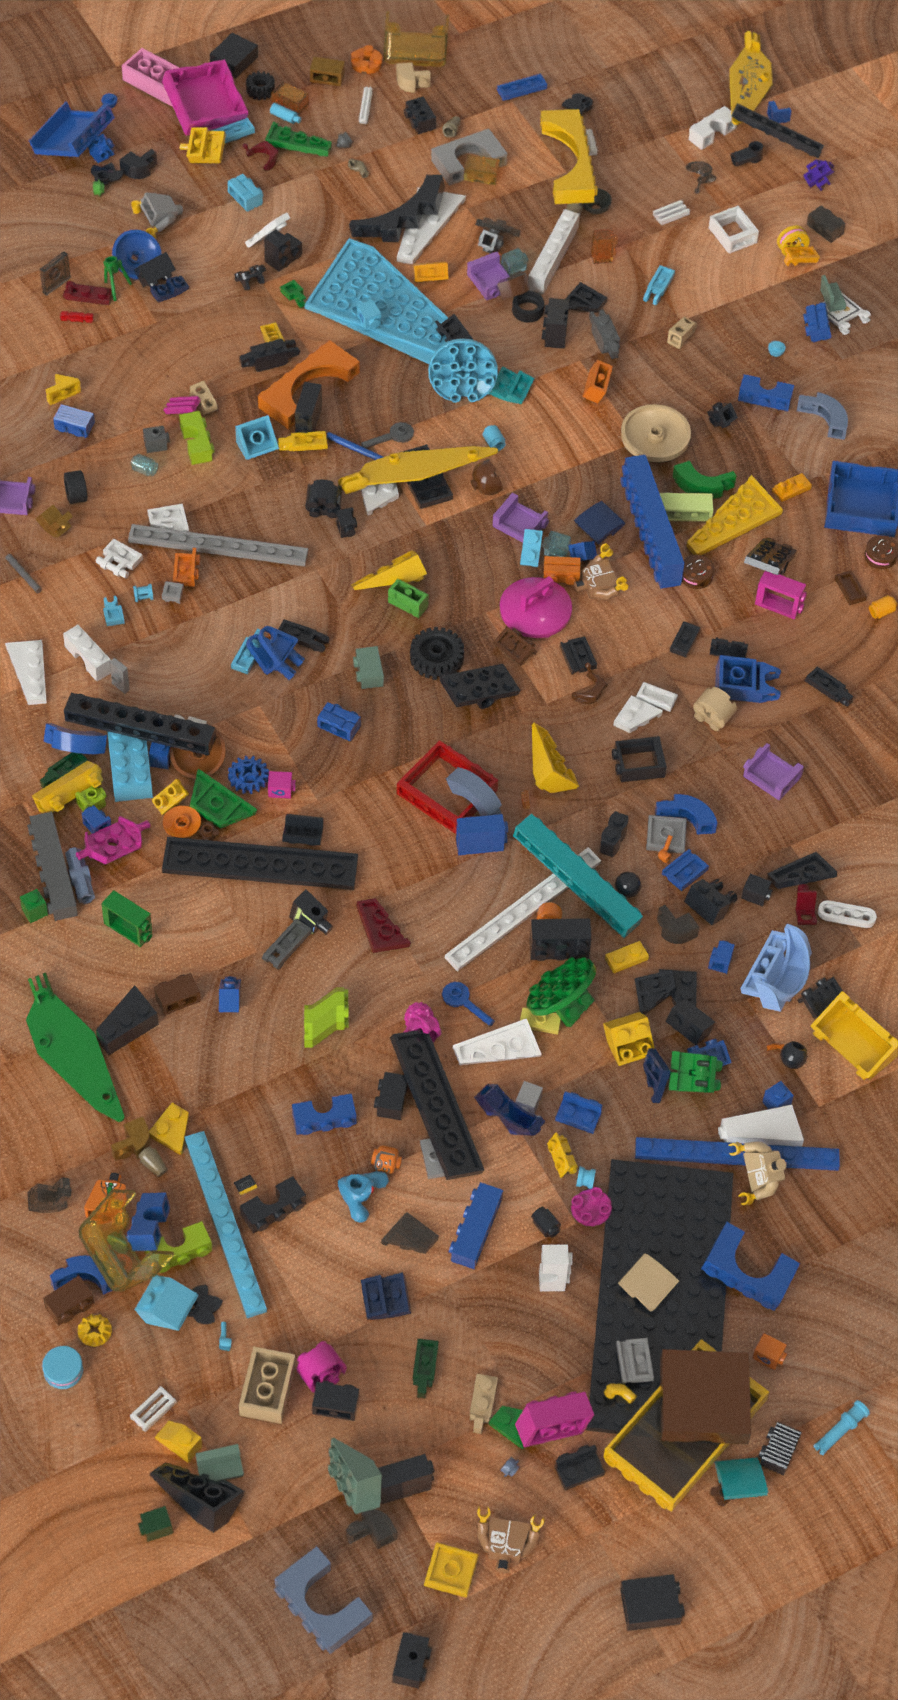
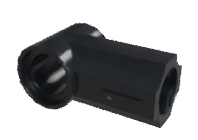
M752 141L749 147L731 153L730 158L734 167L748 162L759 163L762 160L763 145L761 142Z

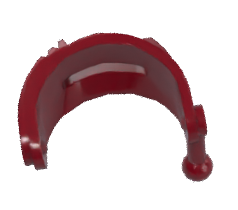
M260 142L250 149L248 144H243L248 157L256 153L270 155L268 162L263 167L265 171H269L275 166L279 152L269 142Z

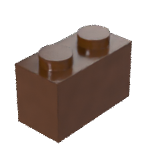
M191 973L179 975L176 979L161 982L154 987L155 998L163 1015L201 1002L199 988Z
M77 1276L43 1298L45 1308L58 1326L62 1323H68L76 1314L81 1311H87L94 1304L93 1294L80 1276Z

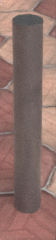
M8 554L5 559L36 593H40L42 588L11 554Z

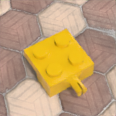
M191 128L189 143H180V150H187L186 156L190 163H221L226 133L225 131H209L208 128Z

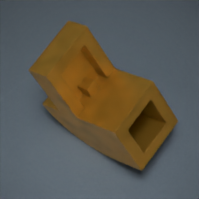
M53 504L36 517L35 520L47 533L58 538L72 527L68 520L73 516L69 511L62 515Z
M143 1116L124 1124L127 1139L111 1145L115 1161L127 1159L132 1154H135L137 1160H139V1154L150 1146L149 1129Z

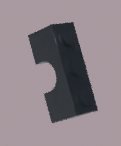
M294 1176L275 1186L276 1196L279 1199L275 1204H264L256 1196L240 1205V1215L253 1234L257 1231H264L273 1222H279L289 1213L297 1212L305 1206L306 1194Z

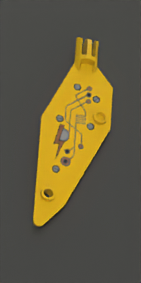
M751 31L745 33V47L729 69L731 115L737 103L754 111L772 85L771 62L761 51L760 35L757 36V33L754 32L751 34ZM731 116L733 124L738 125L742 123V121H738Z

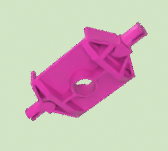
M119 816L118 822L90 835H88V832H85L86 848L76 852V857L78 860H81L88 856L103 864H108L140 849L142 846L141 831L150 828V823L146 820L140 824H135ZM113 842L116 843L117 846L109 845L108 843Z

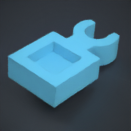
M113 596V602H108L107 598L104 597L105 608H103L106 626L125 624L122 607L118 605L116 596Z

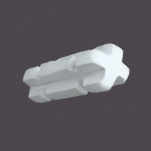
M585 129L587 145H589V155H597L598 150L592 129Z

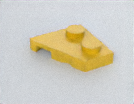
M172 1102L150 1129L149 1136L181 1156L189 1112Z

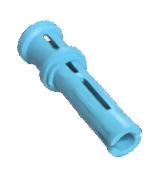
M856 1400L854 1406L847 1413L844 1412L841 1415V1420L814 1444L816 1451L820 1449L819 1454L824 1455L849 1429H855L857 1423L863 1417L870 1415L868 1408L861 1401Z

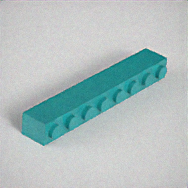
M531 813L516 826L513 837L623 938L640 925L643 918L640 910L633 907L624 895L619 894L613 889V886L601 878L595 869L589 867L584 859L576 855L567 843H563L554 831L549 830L540 818L535 817Z

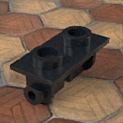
M718 637L716 639L712 638L709 655L746 658L748 644H745L744 641L728 642V640L719 639Z

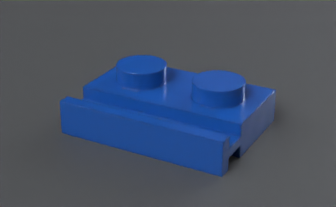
M688 849L662 870V875L666 876L680 891H683L708 871L709 865Z

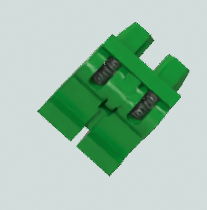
M672 1051L671 1069L677 1070V1073L670 1072L669 1090L698 1093H714V1091L720 1090L721 1082L715 1079L716 1072L722 1070L723 1062L717 1060L715 1056Z

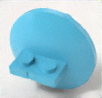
M461 338L444 343L434 352L429 363V379L432 387L441 397L446 400L451 399L454 403L459 402L461 396L468 397L470 402L484 398L493 389L498 376L497 362L493 353L484 344L472 339Z

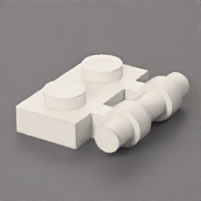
M113 539L103 549V555L106 557L98 556L96 563L100 564V567L105 570H111L114 575L126 579L129 575V572L125 571L126 567L133 570L143 560V554ZM114 560L119 564L116 566L111 562Z

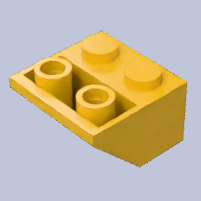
M641 1012L603 1023L607 1043L618 1066L646 1058L648 1048L655 1049L648 1017Z

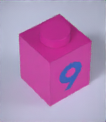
M269 771L268 797L291 799V793L296 788V780H292V772Z

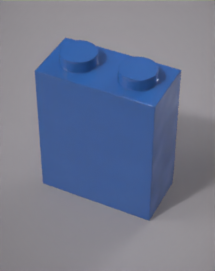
M503 814L457 818L456 845L458 856L504 851V843H507L508 823L504 821Z

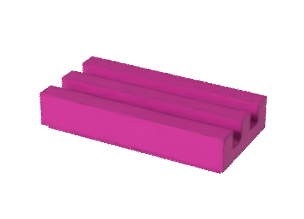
M198 396L170 398V402L166 404L167 407L164 408V412L166 414L195 412L201 400Z

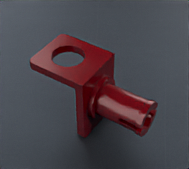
M801 884L797 887L795 907L798 925H817L815 913L817 892L809 891L810 888L807 884ZM808 915L812 919L804 920L801 916Z

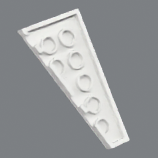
M444 192L438 215H422L419 228H405L397 255V262L413 265L423 253L424 248L430 245L433 237L437 236L448 223L452 214L458 211L461 203L463 204L466 201V196Z

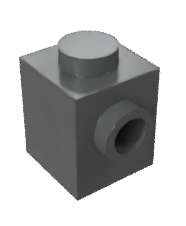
M164 425L143 429L147 453L167 450V443H170L169 433L164 430Z

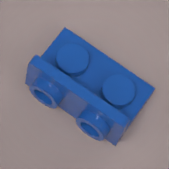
M715 1038L705 1042L706 1046L699 1048L698 1045L687 1048L688 1053L717 1057V1060L723 1062L722 1066L732 1063L724 1040L717 1042Z
M564 1092L563 1101L555 1121L594 1134L602 1114L603 1105L596 1100L580 1097L576 1093Z

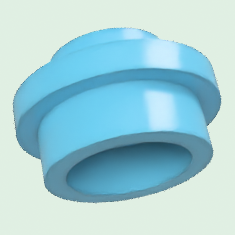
M772 341L768 346V350L772 356L779 357L785 352V345L780 341Z

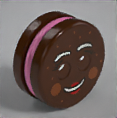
M885 535L872 537L867 542L865 550V560L876 569H888L895 565L898 558V543L893 538Z
M691 555L685 558L682 583L692 589H702L710 585L714 573L712 561L702 555Z

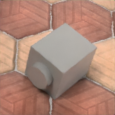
M524 1081L515 1101V1111L524 1116L534 1117L542 1098L543 1087Z

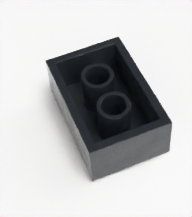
M590 918L531 919L529 938L530 960L544 961L556 959L562 961L572 957L574 959L583 957L589 959L592 939Z

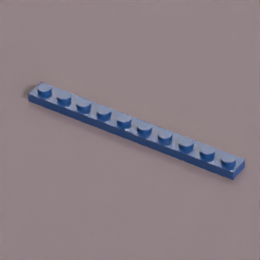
M636 1137L635 1159L746 1165L743 1154L745 1151L734 1156L730 1155L729 1153L736 1152L737 1149L733 1145L729 1146L732 1143L640 1137ZM768 1145L772 1150L780 1152L781 1158L786 1162V1168L839 1171V1149Z

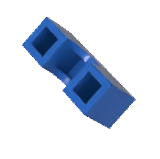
M743 375L738 401L783 411L789 410L794 385L777 381L774 389L766 390L760 386L761 378Z
M352 1093L332 1097V1109L326 1113L317 1112L313 1108L312 1101L292 1104V1116L296 1135H308L321 1130L330 1131L338 1127L348 1128L356 1124V1111Z
M142 1193L140 1201L136 1205V1214L132 1217L131 1229L127 1232V1241L131 1243L133 1251H157L161 1239L158 1222H166L170 1211L166 1193Z

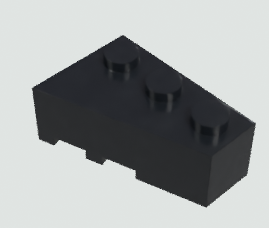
M549 298V305L545 304L544 315H547V317H544L543 327H546V330H542V340H545L544 347L565 349L569 311L568 299Z
M135 985L96 1029L97 1041L108 1055L113 1054L159 1025L157 1012Z

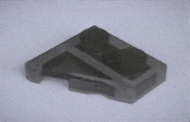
M484 217L483 220L476 219L475 226L486 230L492 228L500 231L499 233H509L516 237H519L521 231L506 225V221L498 219L497 222H493V219Z
M406 1212L381 1239V1244L385 1246L388 1244L400 1246V1249L414 1250L415 1252L426 1254L439 1240V1235Z

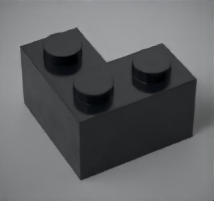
M275 229L264 237L265 262L280 272L294 260L300 258L302 255V242L288 232L284 235Z

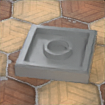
M649 815L646 850L660 851L665 846L668 835H671L673 838L667 852L683 854L685 851L687 818Z

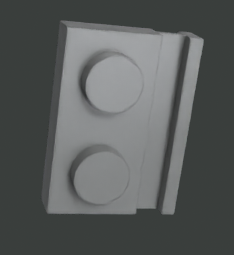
M647 1338L631 1339L624 1342L617 1341L616 1348L622 1384H626V1382L653 1381L654 1375Z

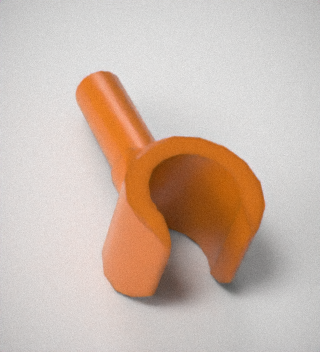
M668 835L665 846L658 853V858L665 863H668L672 856L667 852L673 838L671 835Z

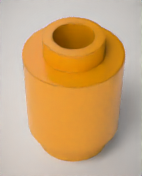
M887 595L872 602V605H869V612L874 619H880L895 612L897 602L893 597Z

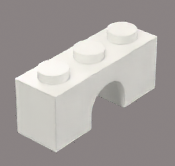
M724 106L708 117L703 118L697 124L692 125L689 130L688 140L703 150L714 142L715 131L727 135L735 130L737 125L732 123L731 111Z
M79 625L63 633L66 649L75 658L82 657L86 670L96 681L111 673V659Z
M542 1245V1263H540L539 1267L540 1291H565L566 1283L570 1282L572 1253H568V1245Z

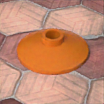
M189 806L173 807L163 817L164 830L167 834L176 838L191 837L197 833L201 826L199 813Z

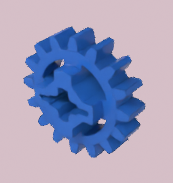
M245 756L244 760L237 758L238 763L232 762V767L228 769V780L231 787L235 786L236 791L242 789L243 794L246 791L252 794L253 790L260 792V787H266L265 782L269 780V769H267L266 763L262 764L261 758L256 761L255 756H252L251 759Z

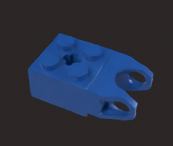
M720 655L716 665L715 687L726 692L731 697L729 700L756 703L779 700L781 691L769 686L765 681L779 678L781 670L765 662H757L756 659Z

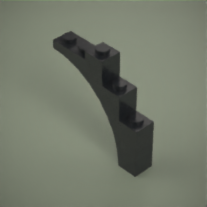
M426 175L417 193L406 203L388 213L367 219L350 220L351 236L382 237L383 242H399L402 228H419L422 215H438L445 189L443 175Z

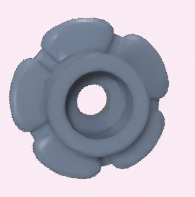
M510 1457L500 1470L505 1474L504 1477L508 1476V1474L512 1477L520 1468L517 1465L518 1459L515 1460Z

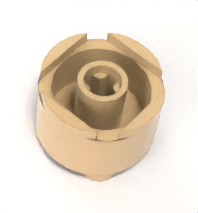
M708 687L694 703V717L700 722L705 721L714 731H718L733 716L737 706L735 702L732 704L729 701L731 697L717 687L712 689Z

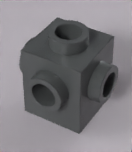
M490 228V231L483 229L479 236L478 246L483 247V251L488 253L498 252L504 244V236L499 235L500 231L492 228Z

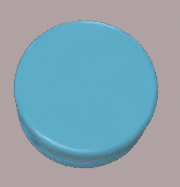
M69 1346L55 1347L43 1359L44 1377L54 1388L67 1389L73 1387L80 1381L83 1375L81 1356L75 1349Z

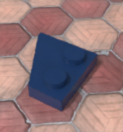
M648 1048L643 1067L647 1076L648 1087H653L654 1091L651 1101L652 1103H660L667 1080L670 1078L671 1070L656 1049Z

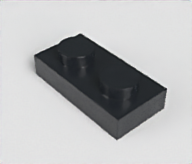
M683 621L670 646L669 652L687 658L700 632V627Z

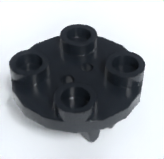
M263 264L259 266L254 265L249 267L247 271L234 273V280L236 282L241 281L244 290L250 289L248 281H250L251 277H256L259 284H264L265 280L262 273L266 271V267Z

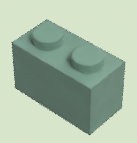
M378 646L356 649L353 665L354 668L357 667L358 669L356 671V680L360 682L361 689L382 687L384 675Z

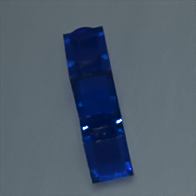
M487 1084L474 1096L486 1115L498 1116L511 1135L534 1136L540 1132L541 1127L545 1123L542 1116L534 1115L512 1101L498 1084Z

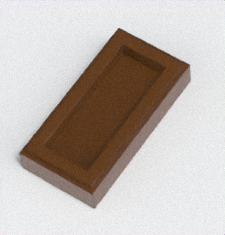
M852 570L835 575V581L849 605L866 601L867 596Z

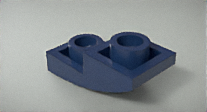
M181 275L167 278L165 284L151 286L150 292L157 302H161L189 289V285Z

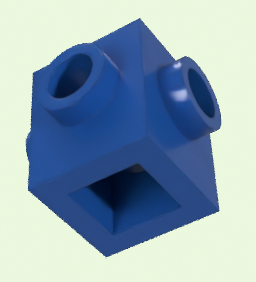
M104 134L98 136L88 146L90 155L97 163L115 155L113 141Z

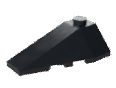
M166 1462L150 1472V1476L198 1524L213 1533L230 1521L244 1496V1490L223 1479L220 1482L209 1479V1475L206 1474L201 1476L190 1473L189 1469Z

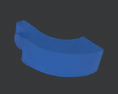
M47 723L45 726L44 742L51 744L52 748L81 754H105L107 735L96 731L71 730L53 723Z
M674 794L673 801L663 800L656 802L655 816L687 818L695 827L697 835L716 833V817L713 811L701 800L689 795Z
M94 1256L66 1259V1268H59L50 1274L54 1291L77 1276H80L82 1280L95 1283L101 1289L103 1295L123 1286L119 1272L107 1261Z

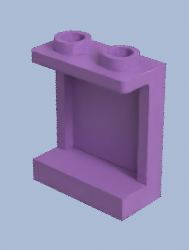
M498 252L478 258L467 264V275L486 301L501 295L497 283L510 276L500 264Z
M28 477L27 483L0 481V513L28 515L29 508H32L33 504L31 497L35 494L36 490L32 477Z
M512 493L493 515L492 527L523 542L525 529L541 531L547 527L549 523L548 512L544 511L542 514H539L518 503V495Z
M767 743L763 748L760 747L756 751L752 759L746 761L743 767L745 769L743 777L780 801L802 777L804 766L799 763L794 767L770 752V745Z

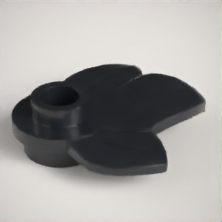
M576 93L572 94V98L566 99L562 103V107L570 110L579 109L580 115H582L584 112L592 109L593 100L590 97H585L584 94Z
M109 163L102 168L93 165L91 168V174L95 177V182L100 180L101 183H104V186L110 182L120 180L124 174L122 170L115 171L113 163Z
M207 1285L193 1288L192 1291L196 1292L198 1297L193 1304L195 1308L191 1309L187 1316L193 1317L200 1324L214 1323L215 1318L212 1313H215L221 1307L223 1301L216 1296L208 1295Z

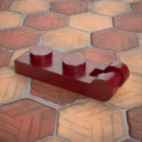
M73 281L66 282V290L63 292V298L66 300L110 305L112 298L111 288L75 284Z

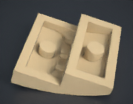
M645 1253L618 1284L632 1298L636 1297L651 1312L675 1287L679 1280L659 1262Z

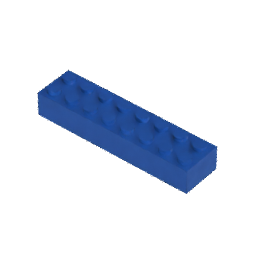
M646 454L625 458L624 465H622L623 477H621V485L625 487L626 500L630 501L631 514L635 515V525L637 528L639 527L640 540L644 541L645 554L649 555L650 568L654 569L655 582H658L660 589L680 586L684 560Z

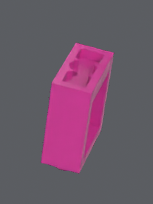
M764 571L758 584L755 605L795 620L798 613L801 614L805 606L804 601L807 596L805 592L806 584L780 574L776 575ZM769 589L794 598V602L768 593Z

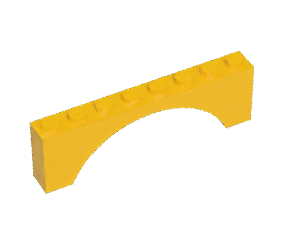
M579 109L541 111L540 126L542 134L554 137L565 143L574 152L578 160L575 167L569 173L554 180L553 197L555 204L594 203V196H597V185L594 186L595 175H593V165H591V155H589V145H587V135H585V125H583L584 120L583 116H580Z

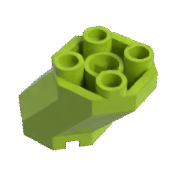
M336 987L313 1005H304L305 1048H313L336 1030L349 1028L348 989Z

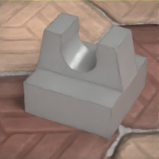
M165 581L162 600L180 604L184 589L183 584Z

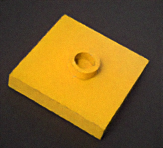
M436 1542L424 1586L467 1598L479 1554Z

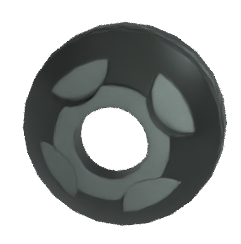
M597 188V196H594V203H583V207L588 212L598 215L610 208L612 198L607 191ZM593 205H598V206H600V208H599V209H593L592 206H593Z

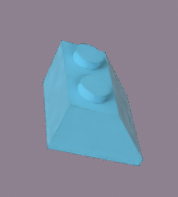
M154 1275L135 1311L146 1324L179 1331L198 1294L172 1278Z

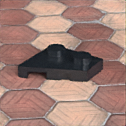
M659 969V972L668 971V970ZM673 970L677 991L670 996L674 1006L683 999L696 1006L697 972Z

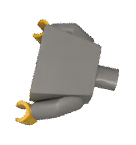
M145 193L140 202L134 200L131 203L134 214H138L143 210L151 226H155V228L146 229V232L155 239L158 231L161 232L167 226L173 224L176 216L183 213L182 205H175L169 195Z

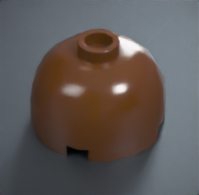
M489 459L477 464L472 472L473 480H471V484L474 490L478 489L484 495H494L503 490L501 480L496 475V469Z

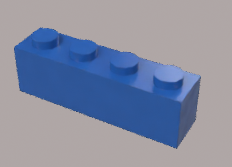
M481 1182L477 1189H473L470 1200H472L471 1206H466L463 1215L465 1218L464 1223L459 1224L456 1232L458 1238L456 1242L452 1241L449 1249L451 1262L475 1269L502 1202V1189Z

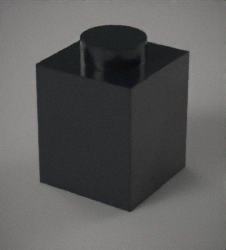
M750 874L744 885L741 899L763 907L765 901H769L773 890L770 889L772 882Z

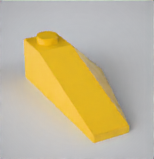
M411 550L392 560V565L378 568L377 574H368L351 584L354 590L392 585L397 579L406 583L418 582L427 573L418 554Z
M533 723L532 754L535 784L539 789L546 790L549 793L577 789L579 784L572 769L567 770L564 765L566 760L564 756L555 750L557 745L549 732L538 724Z

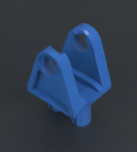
M271 626L263 627L259 634H254L247 639L246 646L266 675L277 670L290 680L296 671L284 662L286 658L297 667L305 660L303 656L293 649L298 639ZM264 632L270 634L271 640L264 637ZM253 639L259 641L260 648H256L253 645Z

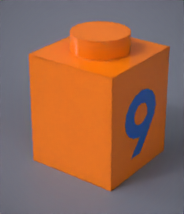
M764 1333L754 1350L752 1359L776 1370L778 1364L783 1365L788 1355L785 1353L787 1345Z

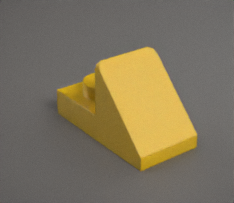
M55 374L56 385L46 389L49 405L81 393L80 380L78 378Z

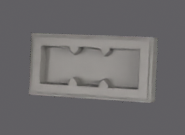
M113 658L110 661L112 684L126 694L130 690L128 668L116 658Z
M430 1138L420 1140L428 1179L444 1177L445 1175Z

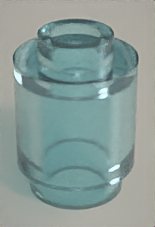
M137 454L131 460L132 470L146 476H154L156 474L158 463L154 459Z

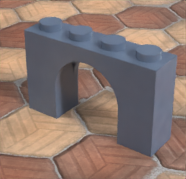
M316 1546L275 1578L274 1590L281 1599L285 1598L289 1603L288 1608L294 1616L299 1615L303 1620L302 1625L308 1633L312 1632L316 1636L318 1646L323 1651L326 1649L329 1654H332L371 1623L373 1614L359 1597L340 1612L333 1615H320L309 1608L305 1600L308 1589L331 1571V1563Z

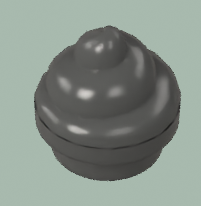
M347 132L338 135L336 147L349 148L351 146L350 144L353 141Z

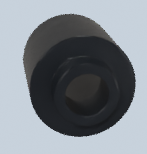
M542 1206L532 1214L533 1223L546 1238H553L560 1232L561 1223L549 1209H545Z

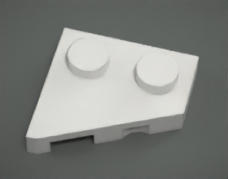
M396 483L368 485L361 490L367 516L371 515L372 511L376 508H383L389 502L399 498Z
M183 504L147 510L151 527L189 532Z

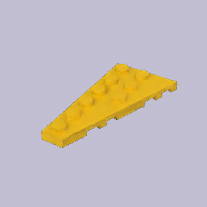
M751 475L744 485L742 484L738 491L716 511V514L709 518L706 524L687 541L686 547L693 555H703L778 517L783 513V509Z

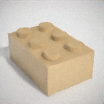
M253 1347L239 1403L240 1416L282 1424L296 1366L295 1354Z

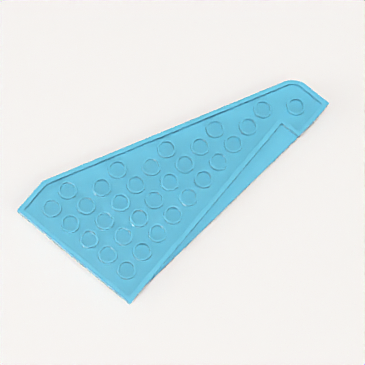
M350 238L305 303V309L321 314L427 364L430 363L434 352L446 343L444 341L446 336L441 337L436 330L438 326L435 321L438 320L441 324L448 317L373 246ZM374 300L381 312V326L365 330L357 317V305Z

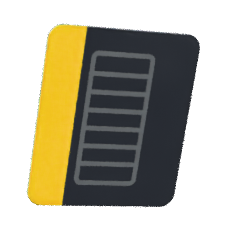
M251 1175L234 1182L240 1195L257 1188Z

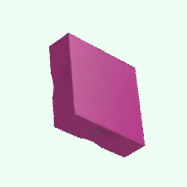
M225 59L204 63L195 67H182L165 71L162 83L185 136L190 135L191 128H208L209 131L247 118L249 112L235 87Z

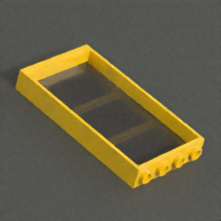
M702 1339L692 1349L694 1351H716ZM750 1377L752 1418L767 1401L769 1391ZM660 1386L605 1448L603 1457L608 1465L618 1468L627 1480L634 1481L639 1485L640 1490L644 1494H650L654 1497L660 1507L667 1508L672 1512L729 1444L712 1441H661L663 1396Z

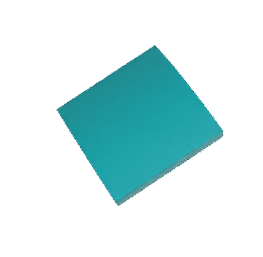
M502 366L496 383L489 394L501 400L522 404L535 378L520 370L516 374Z
M758 1457L715 1461L718 1482L721 1483L724 1500L767 1496L768 1488Z

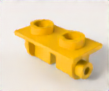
M556 1132L547 1145L553 1157L555 1168L558 1170L560 1178H563L567 1172L570 1174L576 1173L578 1165L573 1155H566L572 1152L567 1138L563 1135L559 1136Z

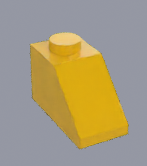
M168 1421L155 1436V1439L187 1463L202 1448L201 1437L180 1423Z

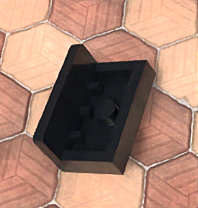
M455 314L441 324L438 320L435 321L438 326L436 328L441 337L446 336L445 342L461 338L473 340Z
M286 814L282 842L320 846L323 836L324 818Z

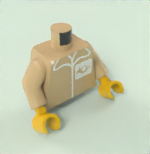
M761 1141L747 1142L744 1145L739 1142L729 1144V1146L733 1145L737 1149L736 1152L729 1153L730 1155L734 1156L745 1151L743 1154L751 1192L754 1191L753 1194H739V1197H747V1201L741 1204L751 1205L754 1199L760 1200L774 1195L779 1187V1183L785 1179L784 1169L786 1168V1162L781 1158L780 1152L772 1150L770 1146Z

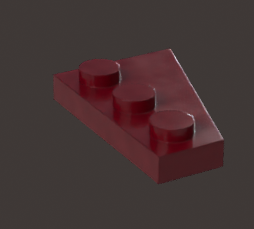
M376 898L357 901L356 907L373 953L410 947L411 942L408 938H404L400 933V928L392 923L389 919V914Z

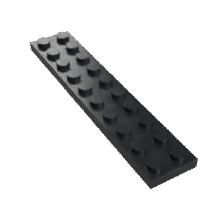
M167 837L162 873L354 890L358 854Z

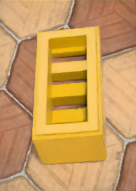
M277 322L260 326L265 343L281 338L285 341Z

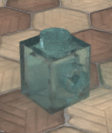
M519 248L501 255V265L510 277L514 276L516 272L527 270V255Z
M551 531L548 537L545 536L542 547H545L544 555L566 557L569 552L568 545L571 544V537Z

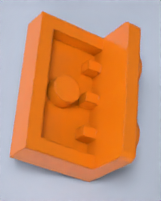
M193 548L192 554L175 553L174 583L195 587V579H199V569H196V566L200 565V554H197L196 548Z

